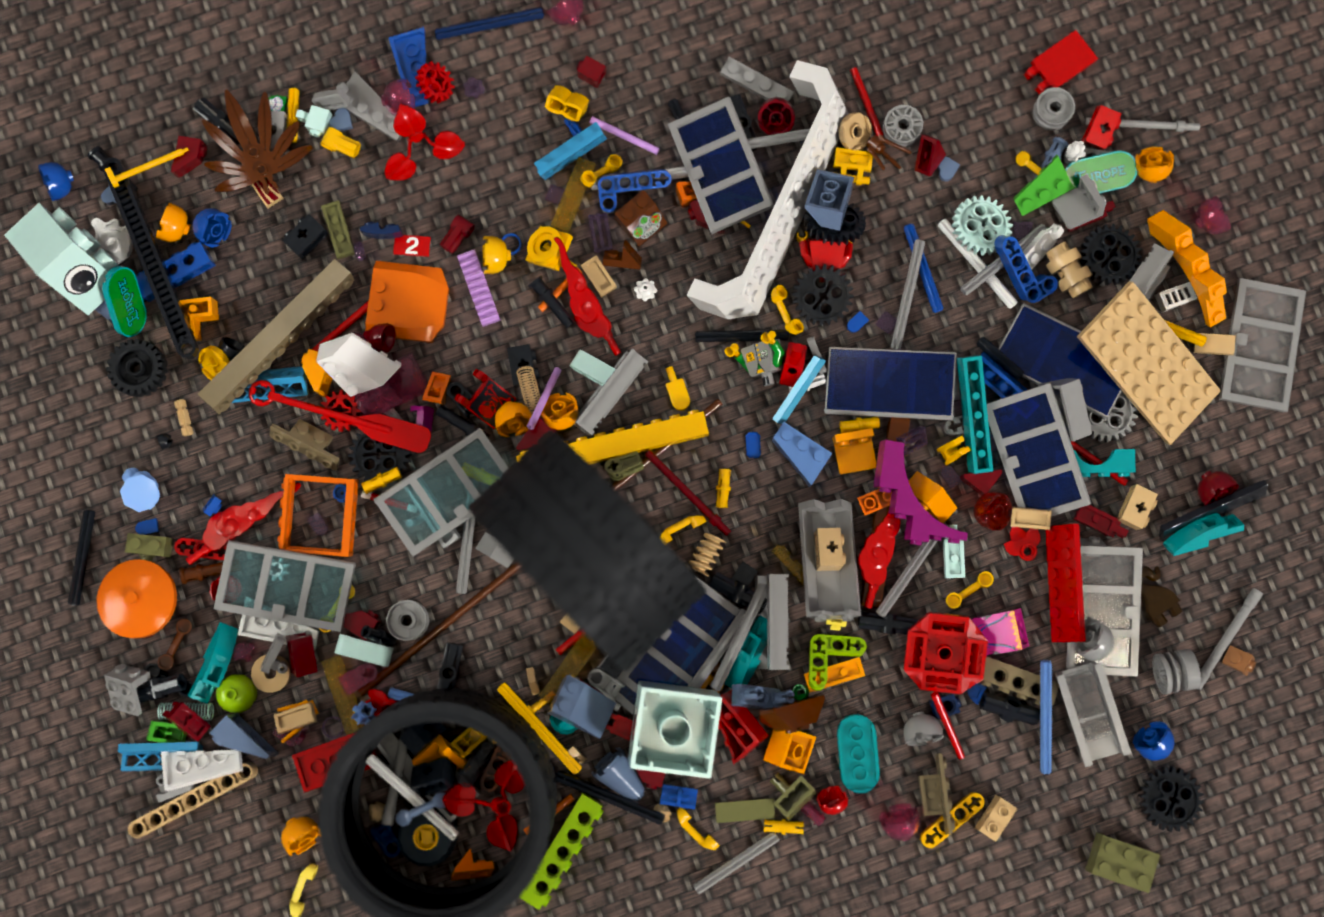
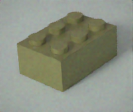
M1096 832L1085 870L1091 874L1149 893L1160 854Z

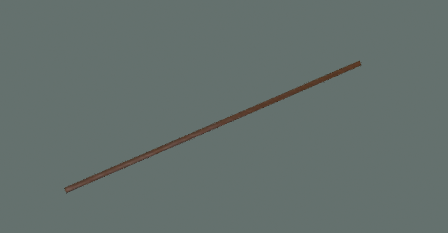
M719 399L703 410L705 418L723 405ZM672 445L656 448L653 453L659 457ZM647 457L642 460L644 468L651 463ZM639 472L616 481L611 486L617 491ZM514 563L393 661L389 667H386L361 687L358 692L362 696L368 693L370 689L384 680L521 567Z

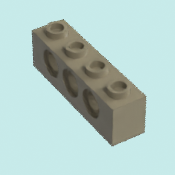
M986 656L984 679L979 682L980 684L991 687V684L998 686V691L1007 694L1012 691L1017 693V698L1026 701L1028 698L1035 700L1034 704L1040 706L1039 675ZM998 670L1002 673L1000 681H996L994 678V674ZM1016 677L1021 681L1018 688H1015L1013 685V680ZM1053 680L1052 706L1059 690L1058 682ZM1034 684H1037L1039 687V692L1036 695L1031 691Z

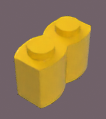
M555 86L547 96L545 108L552 113L562 114L571 121H580L587 110L589 99L582 94L572 93L563 86Z

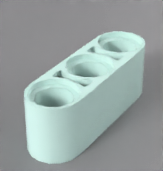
M583 350L578 351L569 365L576 372L601 386L605 384L615 371V368Z
M339 634L334 653L389 667L394 648Z

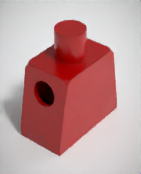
M788 342L779 384L790 387L795 385L803 371L807 351L806 345ZM795 368V372L790 373L788 369Z

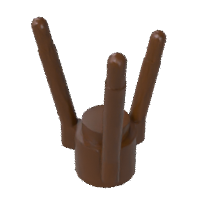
M881 134L879 136H872L866 144L867 151L873 156L881 169L885 170L886 168L877 154H882L898 169H901V166L884 151L886 148L884 143L908 154L912 152L886 139Z

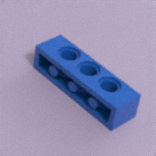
M201 242L190 244L186 250L176 252L171 255V258L164 261L169 276L172 279L171 281L175 286L174 288L216 266L207 248ZM190 258H194L193 263L187 265V261ZM177 267V271L174 274H170L171 269ZM139 272L136 278L142 297L151 302L155 300L154 294L145 272Z
M984 351L980 354L983 363L984 383L1001 398L1028 390ZM1034 396L1010 404V406L1027 419L1040 406L1041 401Z

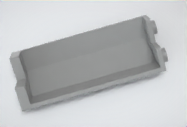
M813 499L798 503L806 617L814 619L815 622L832 619L853 621L854 617L861 616L852 503L843 499L827 503ZM817 528H841V534H844L842 552L846 555V563L839 571L816 570L814 532Z

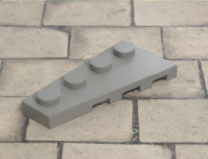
M354 72L346 84L349 88L346 94L350 98L348 107L344 108L396 142H399L402 136L398 135L393 127L396 113Z

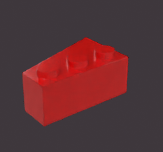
M732 690L721 695L722 702L718 729L722 731L725 738L724 744L730 750L733 757L731 760L734 765L746 757L769 735L746 707L732 706Z

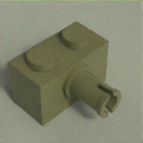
M128 533L125 552L139 554L141 560L153 562L155 556L171 558L174 539Z
M777 773L775 778L780 783L774 778L770 780V783L782 795L773 804L789 821L816 794V790L802 776L792 785H789Z

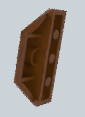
M824 695L808 697L793 703L759 711V720L776 731L785 730L786 734L797 732V728L798 730L810 728L809 724L818 721L825 697Z

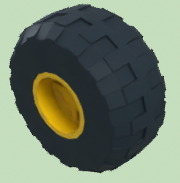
M436 807L433 808L457 830L458 827L454 820L450 823ZM423 814L412 818L410 825L406 827L399 826L397 840L401 853L408 861L418 866L429 867L440 864L451 855L456 847L458 836L455 840H450Z

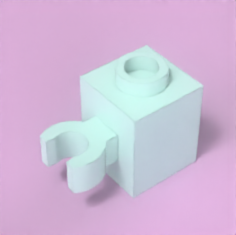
M311 105L309 113L297 109L295 117L298 118V121L305 122V127L310 135L320 137V135L324 136L327 128L330 127L329 122L333 115L330 110Z

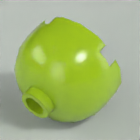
M232 674L225 677L219 688L216 689L218 705L230 713H242L249 710L257 698V688L253 684L252 679L243 674Z

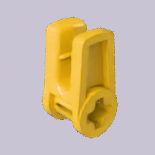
M963 436L936 449L938 453L942 454L946 461L944 462L946 466L971 451L968 446L960 449L957 448L964 441Z

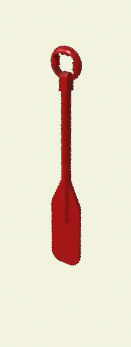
M266 380L256 381L249 388V398L257 406H266L275 401L352 423L375 441L412 452H425L431 440V431L424 426L383 414L355 417L275 393L274 386ZM260 384L261 387H270L271 389L267 397L268 400L265 402L258 398H253L257 390L255 387Z

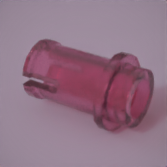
M809 801L801 809V812L814 822V826L817 825L819 827L826 819L824 813H820Z

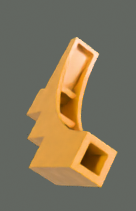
M1164 210L1149 217L1147 221L1150 234L1162 243L1167 250L1174 251L1173 257L1181 266L1197 295L1203 311L1205 324L1211 328L1225 320L1226 313L1223 295L1227 293L1225 278L1210 269L1208 253L1193 244L1191 228Z

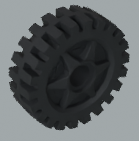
M140 339L127 340V342L120 343V347L116 346L114 348L115 352H111L109 355L111 359L107 360L109 367H106V371L109 373L107 376L111 380V384L122 393L134 397H144L143 395H151V392L155 393L158 390L157 387L163 385L162 381L166 380L165 373H168L166 368L168 364L164 354L161 353L162 351L155 345ZM140 364V370L134 372L135 366Z

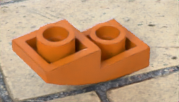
M878 489L858 497L857 499L864 515L866 516L890 506L892 490L891 493L879 492Z

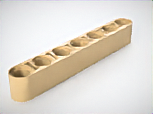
M253 762L243 763V768L247 766L250 769L248 777L243 774V771L211 779L132 821L128 826L129 835L133 838L148 835L256 777L258 773L256 764ZM227 776H230L233 780L231 786L225 782ZM209 785L214 787V795L208 793ZM191 795L197 798L195 805L190 802ZM174 804L179 807L178 814H175L172 810ZM156 814L161 816L160 823L155 821ZM138 823L143 826L142 833L137 830Z

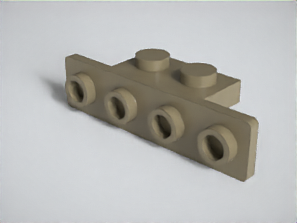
M301 419L296 422L290 431L275 424L270 426V437L276 442H281L289 446L290 449L306 455L307 458L316 460L326 468H331L335 471L339 468L340 459L325 451L333 440L332 435Z
M937 753L935 755L937 774L918 776L923 816L943 815L945 834L950 835L953 834L952 830H955L954 818L950 816L952 800L947 794V789L950 788L949 779L945 777L944 769H947L946 758L942 757V753Z

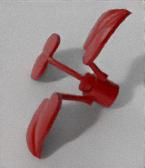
M400 104L393 127L398 135L409 137L407 139L408 152L407 156L403 153H396L388 159L385 166L386 179L406 180L413 176L416 171V164L412 159H409L411 157L412 142L418 143L425 138L430 145L434 146L432 153L439 159L455 157L463 150L465 142L452 131H442L436 135L435 142L431 141L426 133L422 132L426 127L424 116L416 109Z
M509 760L497 769L494 778L495 783L502 786V797L494 798L491 803L475 799L476 790L473 786L464 787L458 783L443 796L442 800L448 811L460 817L472 814L474 803L491 807L492 811L498 815L496 816L497 820L491 821L487 826V839L494 846L512 851L517 838V823L514 817L509 814L511 803L506 800L505 790L513 794L520 792L525 785L516 765L512 760Z

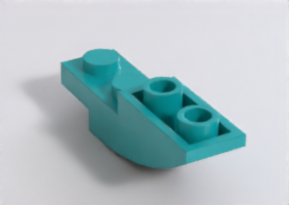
M1214 513L1178 530L1164 541L1163 545L1173 556L1208 547L1209 540L1244 531L1245 524L1234 514L1221 517L1218 513Z
M761 615L758 617L727 676L725 685L731 689L734 684L747 685L761 662L759 657L767 645V619Z
M222 622L219 623L203 656L205 661L188 694L190 698L208 704L215 688H219L233 654L238 628Z

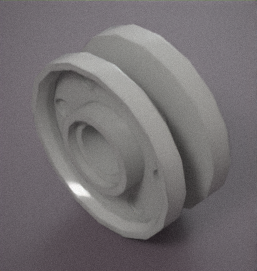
M1053 87L1046 89L1039 95L1033 105L1032 113L1034 120L1040 127L1054 131L1067 125L1075 113L1076 105L1074 98L1068 91L1063 88ZM1050 107H1055L1057 111L1051 110Z
M899 105L893 107L887 113L882 125V131L886 139L903 147H908L919 138L923 130L924 121L916 108L910 105ZM904 123L907 129H901L898 124Z
M403 600L395 603L389 609L386 617V624L390 634L396 639L403 641L416 640L422 637L428 630L430 623L429 613L421 603L413 600ZM407 615H410L412 618V623L409 626L404 623V618Z

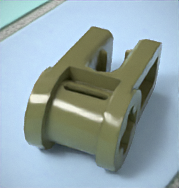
M635 451L610 458L605 463V469L612 480L620 481L643 470L644 465L638 452Z

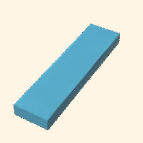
M816 355L813 356L774 415L773 420L775 422L783 424V422L787 421L826 362L825 359Z

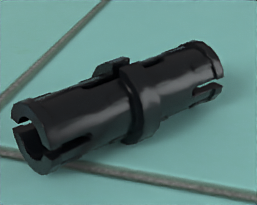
M364 626L361 630L363 638L370 639L376 644L382 643L389 647L396 644L397 639L393 635L386 633L383 629Z

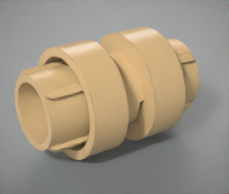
M1065 241L1046 252L1050 260L1046 267L1051 275L1058 273L1061 278L1058 281V287L1062 293L1068 291L1074 299L1093 288L1088 279L1093 274L1087 265L1080 266L1078 260L1082 256L1076 247L1070 249Z

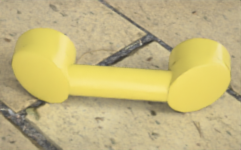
M311 863L299 875L290 900V913L292 917H300L305 904L299 902L306 879H314L318 870L317 864Z

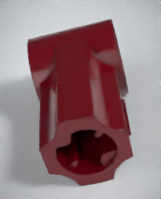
M458 214L453 219L450 230L439 245L447 252L454 254L463 240L471 235L475 225Z

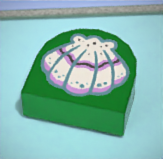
M273 95L269 98L271 111H286L287 97Z

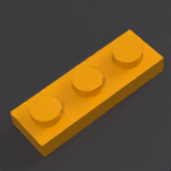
M860 657L828 666L827 683L824 688L865 676ZM809 672L804 673L809 693L816 691L809 686ZM817 672L815 678L816 684H820L821 682L819 679L820 672Z

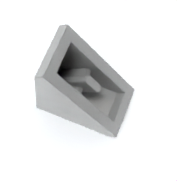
M485 532L475 549L509 568L513 559L490 534Z

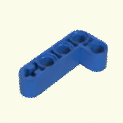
M665 169L602 175L598 180L601 209L605 212H613L616 209L617 192L667 187L672 179L670 173ZM662 173L668 177L664 180V183H661L660 180H654L655 184H652L651 174H654L655 178L661 177ZM640 176H648L649 182L646 185H641L639 183ZM623 177L629 178V186H621L620 180ZM604 179H609L612 185L610 188L604 189L601 187V182ZM606 198H610L614 201L612 207L606 208L603 205V201Z
M1000 235L996 238L994 242L995 249L1020 299L1036 303L1057 289L1058 281L1055 277L1045 274L1034 276L1016 238L1006 235ZM1016 257V263L1013 265L1012 260ZM1024 273V279L1021 281L1020 277ZM1047 280L1048 284L1044 287V283ZM1032 289V295L1029 297L1028 293Z

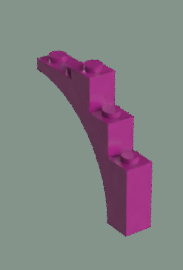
M890 440L880 441L873 487L880 488L879 492L891 493L892 490L889 514H895L897 519L907 518L904 540H909L910 544L918 546L929 542V539L941 541V538L948 539V543L953 544L967 541L968 533L955 530L939 522L917 500L906 475L904 443Z

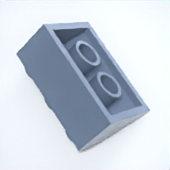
M817 169L804 208L821 227L840 231L851 197L854 177Z

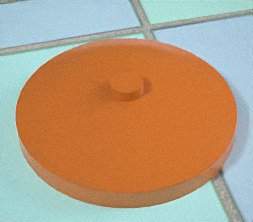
M140 559L123 562L110 570L102 580L97 594V609L105 626L117 635L134 639L145 638L160 631L173 616L177 603V590L171 575L160 565Z

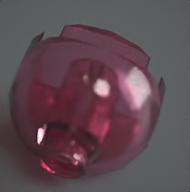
M561 0L547 14L559 25L565 26L571 23L573 26L581 20L579 16L584 9L583 0Z
M406 78L397 79L387 84L384 89V95L381 96L382 105L386 106L388 112L393 116H396L400 104L415 109L414 94H410L409 88H412Z
M1217 196L1208 198L1200 204L1197 210L1198 218L1195 219L1197 227L1199 229L1203 228L1206 233L1211 235H1219L1231 229L1229 218L1224 213V207Z
M901 803L889 807L892 811L886 814L883 811L879 816L880 824L884 833L891 839L907 841L918 832L920 818L916 806L913 808L909 803Z

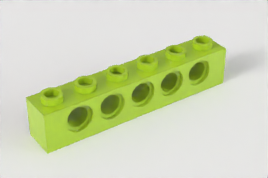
M586 793L581 794L545 853L534 879L519 898L540 910L542 905L544 907L547 906L551 899L549 893L552 888L555 890L558 888L562 881L559 878L563 871L567 873L573 863L570 861L572 855H578L583 846L580 843L583 837H589L593 830L591 824L594 819L598 821L604 812L601 809L603 806L601 802ZM581 812L589 814L590 819L587 822L580 821L579 814ZM571 829L577 830L579 837L571 839L568 831ZM561 846L566 847L569 854L566 856L559 855L558 848ZM555 864L558 867V871L550 873L547 866ZM544 881L547 884V889L544 891L539 890L537 883Z

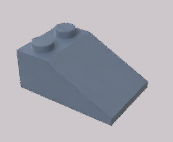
M567 675L563 678L547 713L600 739L616 702L610 700L586 683Z
M237 713L226 715L210 732L213 736L212 740L219 746L223 745L224 747L265 759L279 754Z

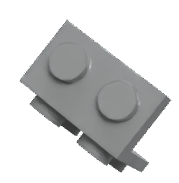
M1088 174L1080 177L1077 188L1053 199L1052 205L1066 227L1073 229L1103 216L1106 199L1098 192L1095 181L1091 180Z
M126 664L117 665L113 670L104 675L110 704L115 710L139 716L142 714L136 688L151 679L150 672Z

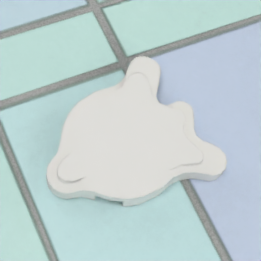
M94 218L91 224L95 229V239L101 244L95 253L102 248L118 265L127 260L132 253L133 243L126 225L120 227V221L117 219L104 222L99 218Z

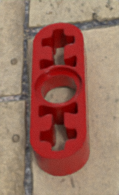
M180 538L175 542L174 549L179 555L190 556L193 551L196 552L199 546L204 543L203 540ZM186 541V545L194 547L193 550L185 549L183 552L180 545H183ZM211 551L201 558L224 561L225 554L221 557L220 553Z

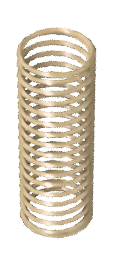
M524 366L519 368L516 374L525 405H530L527 406L528 408L532 407L529 409L532 413L534 411L531 410L535 409L537 405L535 403H538L541 396L533 367ZM523 369H531V370H532V371H530V370H525V371H522V372H520V373L518 374V372H519L520 370H523Z

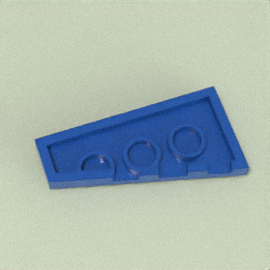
M424 27L389 37L388 39L409 106L415 108L428 104V98L424 99L425 94L419 93L421 88L416 87L419 81L415 79L419 75L417 70L427 63Z

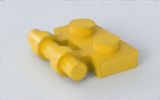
M836 148L833 168L840 169L838 174L854 177L853 183L856 185H869L870 177L863 176V172H871L873 156L868 151ZM847 170L857 171V175H849L846 172Z

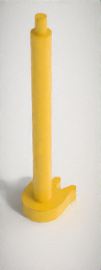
M180 148L118 175H114L110 167L106 168L105 171L113 187L116 188L119 187V181L182 156L189 150L188 148Z

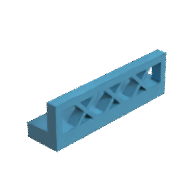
M597 122L593 123L536 161L534 164L538 169L539 175L544 180L548 179L607 140Z
M302 366L265 370L256 380H266L273 386L279 385L283 387L284 390L282 392L275 391V393L287 397L306 396L309 393L306 374ZM293 383H301L303 390H295L290 386ZM249 384L244 389L246 392L244 396L235 398L232 403L251 401L248 393L252 384ZM261 384L256 386L264 389L265 392L263 394L255 392L253 398L260 400L268 399V392H271L270 387H261Z
M199 742L119 744L118 752L122 754L121 771L163 770L162 765H160L162 763L161 752L203 751V745ZM151 755H156L160 760L153 766H149L145 760ZM128 756L138 757L139 761L134 766H127Z

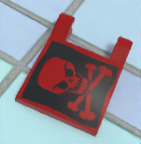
M475 369L473 376L483 382L470 400L460 394H457L454 400L495 429V414L498 409L508 401L515 402L516 398L489 378L484 372Z

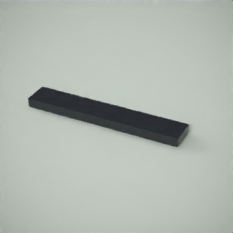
M1265 480L1259 481L1160 526L1159 537L1164 541L1178 530L1198 519L1214 513L1222 515L1266 495L1268 484Z

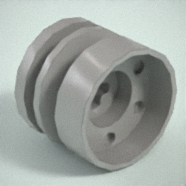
M1191 649L1176 650L1173 652V655L1170 652L1154 654L1152 659L1153 674L1156 685L1162 694L1178 693L1180 688L1183 691H1189L1200 687V668L1196 656Z

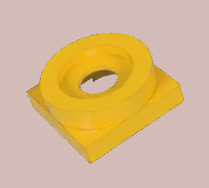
M539 226V229L529 238L527 244L528 254L525 260L531 264L559 271L562 265L560 250L554 238L559 237L567 252L573 236L557 231L553 227ZM546 240H550L551 248L546 252L541 251V244Z

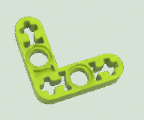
M814 635L809 645V686L816 691L822 690L826 686L828 655L860 657L867 648L865 640L850 636ZM816 641H820V644H823L821 645L820 652H817ZM836 641L841 642L843 649H835L833 643ZM855 644H859V647H861L859 651L854 647ZM820 658L824 664L820 667L815 666L813 660ZM817 672H820V684H816L815 681Z

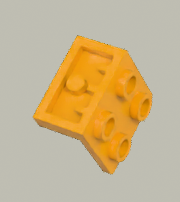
M873 428L836 434L832 437L840 475L876 468L877 463L872 443V437L874 436Z
M440 734L411 762L414 766H417L424 762L446 757L457 766L456 769H462L467 763V759H462L449 745L450 742Z

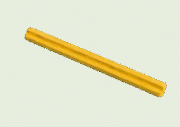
M505 682L497 688V691L530 724V727L536 731L538 736L574 775L582 769V766L568 753V750Z

